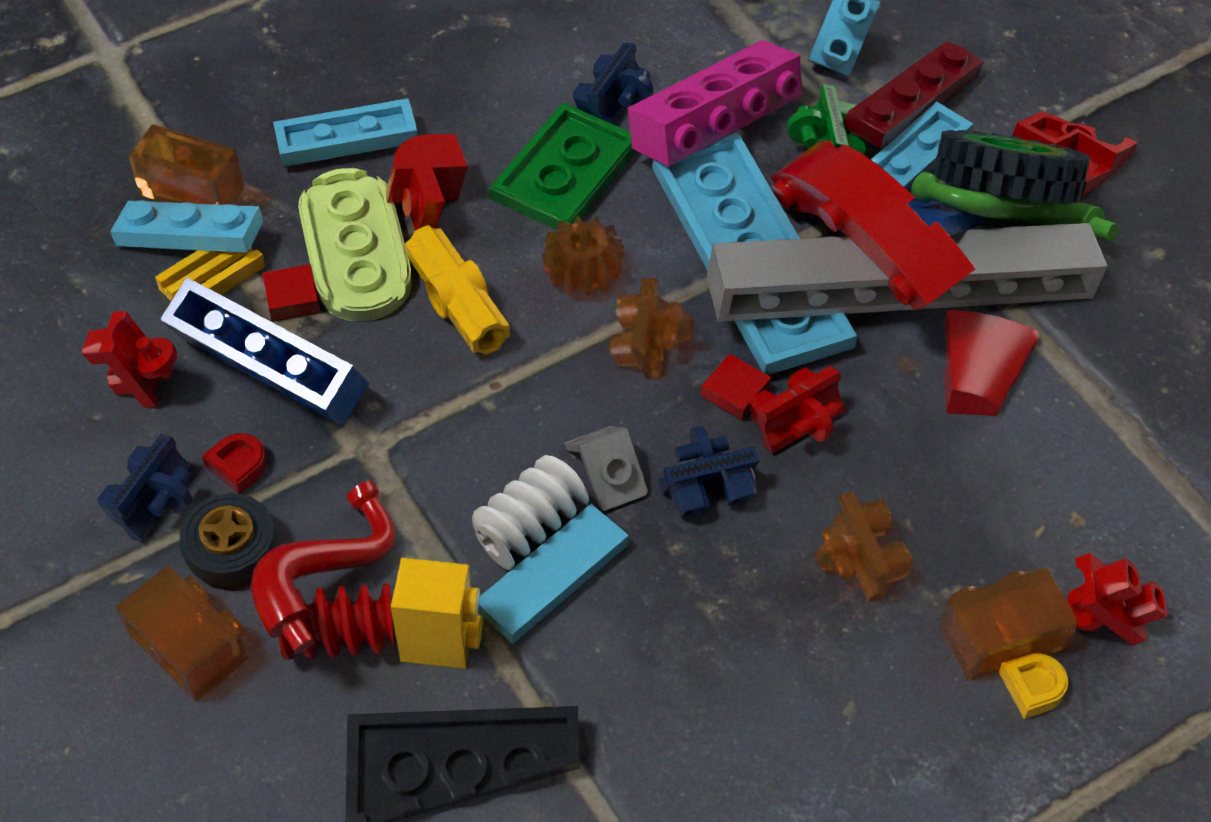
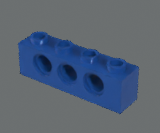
M186 277L160 318L166 326L183 340L343 427L370 384L353 365Z

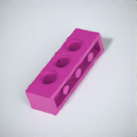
M761 40L628 107L632 149L667 166H671L801 97L800 55Z

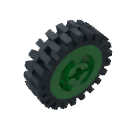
M947 130L941 133L933 175L943 182L952 183V185L958 187H969V190L977 192L987 191L991 195H1007L1010 198L1019 200L1027 198L1033 202H1042L1044 200L1049 203L1059 204L1062 202L1072 204L1073 202L1078 203L1082 199L1090 156L1070 148H1062L1055 144H1043L1042 141L1024 140L1021 137H1006L1002 134H987L980 131Z

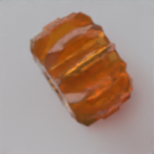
M577 215L573 224L559 220L556 231L547 232L542 261L545 273L549 274L553 287L565 285L569 296L577 289L584 290L586 295L590 297L593 288L596 287L607 292L611 280L619 279L622 272V259H624V245L622 244V239L617 238L614 225L602 227L598 216L590 222H583L579 215Z

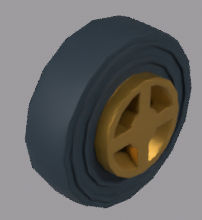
M237 493L215 495L199 503L186 516L180 529V551L190 571L205 583L222 587L242 585L252 579L253 570L258 561L267 552L278 547L276 524L265 505L251 496ZM236 537L237 541L229 546V542Z

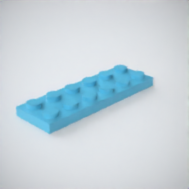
M738 132L723 137L671 166L653 159L652 169L707 271L713 244L800 239ZM843 312L833 313V315L735 321L761 371L767 375L854 349L857 335Z

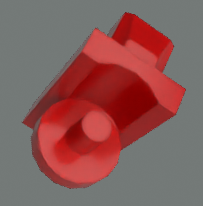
M127 311L112 312L107 328L90 330L82 348V354L91 365L106 363L109 365L110 368L107 373L108 385L116 395L132 394L143 408L157 407L159 401L157 387L162 379H168L174 373L172 367L177 360L178 353L175 346L167 338L157 337L150 339L145 336Z
M832 366L818 373L805 367L791 375L790 380L787 382L788 390L776 396L772 392L763 390L751 397L749 403L752 419L760 427L763 446L773 454L806 434H809L818 442H823L832 437L834 433L832 419L845 413V405L838 389L841 380L840 372Z
M1091 553L1076 557V567L1083 572L1085 584L1069 592L1065 605L1067 619L1076 628L1083 631L1096 630L1105 624L1130 645L1147 641L1144 624L1166 618L1168 615L1163 588L1154 581L1141 585L1140 574L1136 566L1127 558L1105 565Z

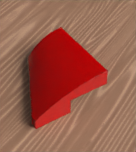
M1039 112L1017 122L1012 135L1021 137L1024 140L1042 141L1043 144L1059 145L1062 148H1070L1090 156L1082 197L1114 174L1130 158L1138 142L1126 137L1118 145L1097 140L1096 128L1084 124L1071 123L1063 120L1061 117L1044 112Z
M947 310L945 319L947 363L944 371L946 413L997 416L1006 400L1010 387L1016 383L1021 374L1024 362L1031 350H1034L1037 345L1038 331L1024 324L998 316L970 311Z

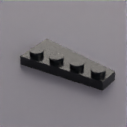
M578 706L348 714L345 822H393L580 769Z

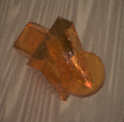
M656 277L642 278L640 293L618 296L616 306L617 319L623 329L633 328V332L611 335L609 345L610 354L617 366L639 365L646 379L660 378L664 350L676 348L677 343L691 338L694 330L693 318L682 310V305L679 302L669 303L657 294L659 282Z
M854 491L838 495L837 501L841 507V512L833 520L834 527H828L821 532L825 543L814 554L816 562L822 570H837L840 578L843 580L849 579L856 574L868 603L883 599L887 584L910 575L913 564L912 557L906 544L902 541L879 547L875 537L890 534L893 525L891 513L884 499L859 503Z

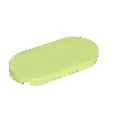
M341 168L321 174L312 181L313 186L306 193L305 190L303 191L298 205L317 297L327 311L345 320L363 322L383 318L396 311L406 301L412 287L410 263L405 252V243L395 204L387 203L386 201L387 184L378 176L376 180L373 177L367 176V171L357 168Z

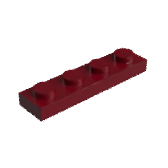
M946 41L850 109L846 114L844 127L881 149L903 132L936 101L941 104L979 76L983 60L970 54L964 47Z

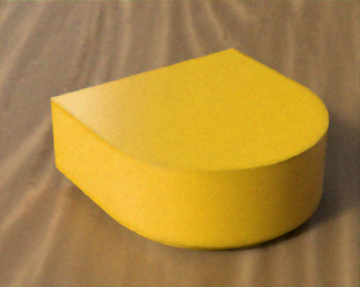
M1041 653L1027 654L1003 662L999 670L1001 678L1024 719L1056 708L1062 701L1068 687V676L1064 667L1053 657Z

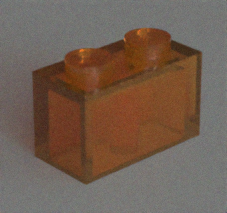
M152 124L129 155L139 194L161 202L234 205L245 189L236 149Z
M167 565L116 605L115 608L126 634L197 702L248 659L241 639L245 635V630L236 617L227 609L217 612L208 603L210 598L196 579L192 576L183 579Z
M1044 567L1029 573L1025 570L1014 571L1003 577L998 583L979 589L976 586H968L956 591L946 601L939 627L967 681L999 671L1003 662L1027 654L1041 653L1048 655L1066 649L1078 620L1049 569Z

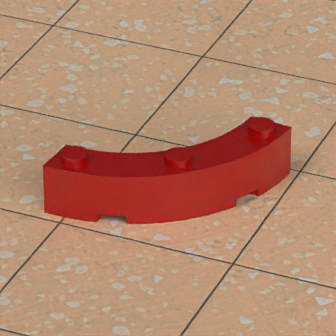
M830 140L819 141L770 176L774 182L772 191L785 208L789 209L792 207L797 215L803 212L815 214L821 217L832 231H842L890 279L888 282L889 288L898 301L904 306L910 304L914 311L927 306L976 270L960 247L937 221L928 226L908 205L915 197L878 164L847 145L843 144L836 149Z

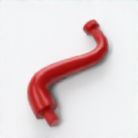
M372 480L358 484L346 497L353 509L363 511L372 529L370 536L355 539H315L282 544L267 552L258 561L253 570L251 579L252 599L265 629L272 638L284 635L296 654L310 648L315 640L303 623L311 612L297 592L293 581L313 574L370 565L382 559L393 547L395 541L394 525L385 508L378 500L380 491Z

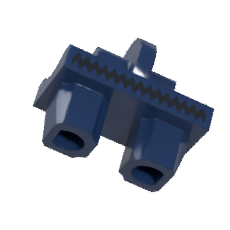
M623 43L614 56L600 55L594 63L593 74L596 79L593 84L579 83L573 92V99L577 109L615 125L630 104L634 105L653 95L654 89L649 80V71L640 68L636 62L635 54L637 48L635 43Z
M699 426L690 430L691 444L675 447L678 462L695 459V461L665 468L664 478L658 480L662 496L671 494L672 501L680 517L684 518L700 514L709 509L710 504L704 485L721 482L727 505H736L753 500L757 495L753 470L760 462L756 446L714 456L713 454L729 450L727 437L721 436L709 439L706 429L703 426Z
M160 434L151 447L137 446L128 458L127 469L131 474L122 485H107L97 498L99 506L106 515L120 523L132 540L144 542L168 508L183 511L192 501V496L185 487V484L196 470L192 464L180 455L176 448L175 440L172 436Z

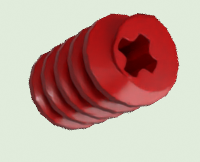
M389 583L383 584L378 600H373L367 585L360 586L356 601L350 600L345 586H339L334 602L328 603L323 588L319 587L316 588L312 603L306 604L301 590L296 589L311 612L309 617L303 622L315 640L310 648L303 651L307 659H313L317 656L321 642L329 657H337L339 655L343 641L346 642L352 656L361 654L365 639L368 640L375 655L383 653L387 638H390L394 649H396V634L391 612L393 592ZM284 635L279 637L280 651L283 659H294L296 653Z

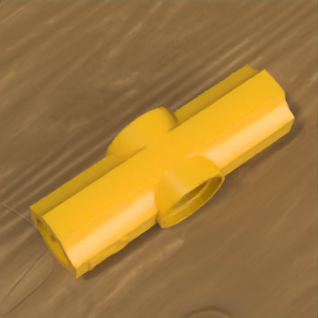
M427 225L414 231L410 240L404 244L405 252L425 282L429 300L436 313L442 319L450 318L473 353L481 352L484 355H488L499 350L502 343L510 337V325L489 297L486 282L478 266L472 260L464 262L441 228L434 229Z

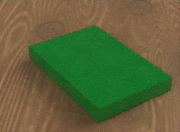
M563 102L489 187V199L565 235H569L637 152L632 149L631 134L625 129Z

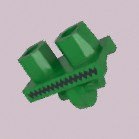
M822 84L819 89V101L811 108L805 105L799 107L797 113L793 114L788 120L787 130L791 140L804 144L807 148L812 147L819 141L830 140L836 149L844 144L863 155L866 148L863 138L849 135L851 131L844 127L846 114L855 107V104L838 101L835 86Z

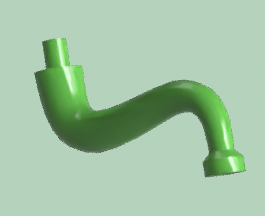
M928 172L920 173L912 184L911 193L917 201L929 203L934 200L951 208L981 217L1019 222L1033 226L1090 223L1096 239L1100 238L1109 242L1114 241L1119 233V225L1105 220V213L1102 208L1083 202H1073L1072 204L1060 202L1056 204L1044 200L1042 202H1033L1027 198H1022V200L1013 199L1007 195L996 196L939 183L938 177Z

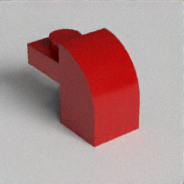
M419 135L404 141L396 150L386 188L387 203L402 202L404 214L406 217H411L415 231L427 225L437 229L445 200L459 199L468 165L456 135Z

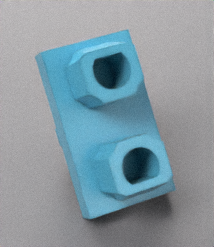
M832 0L807 61L828 68L848 78L880 1Z

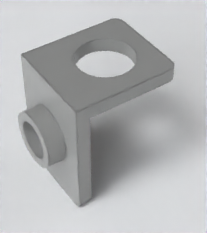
M608 426L565 442L568 451L580 453L597 506L600 510H609L647 494V486L627 428Z

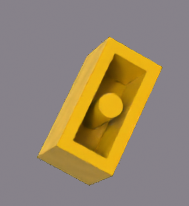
M401 557L391 603L400 662L466 669L469 649H479L483 623L482 616H478L480 589L471 587L469 565Z

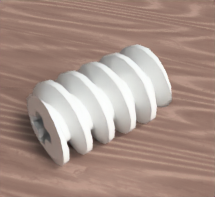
M542 456L536 460L534 468H528L520 474L519 481L509 482L505 485L503 493L493 495L489 499L488 507L481 506L473 512L472 522L476 536L488 555L499 566L506 570H511L515 562L510 550L512 549L521 557L528 556L530 554V547L525 537L527 536L536 544H542L546 540V535L541 524L551 531L559 530L562 523L557 512L568 519L573 518L577 510L572 499L580 504L588 505V492L577 473L565 462L553 456Z

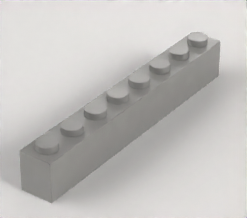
M1090 223L969 229L950 237L960 247L976 270L930 304L920 309L1092 299L1108 266ZM848 236L716 243L712 247L706 277L718 322L833 315V313L839 312L851 314L913 310L910 304L904 306L898 301L889 288L888 282L890 279Z

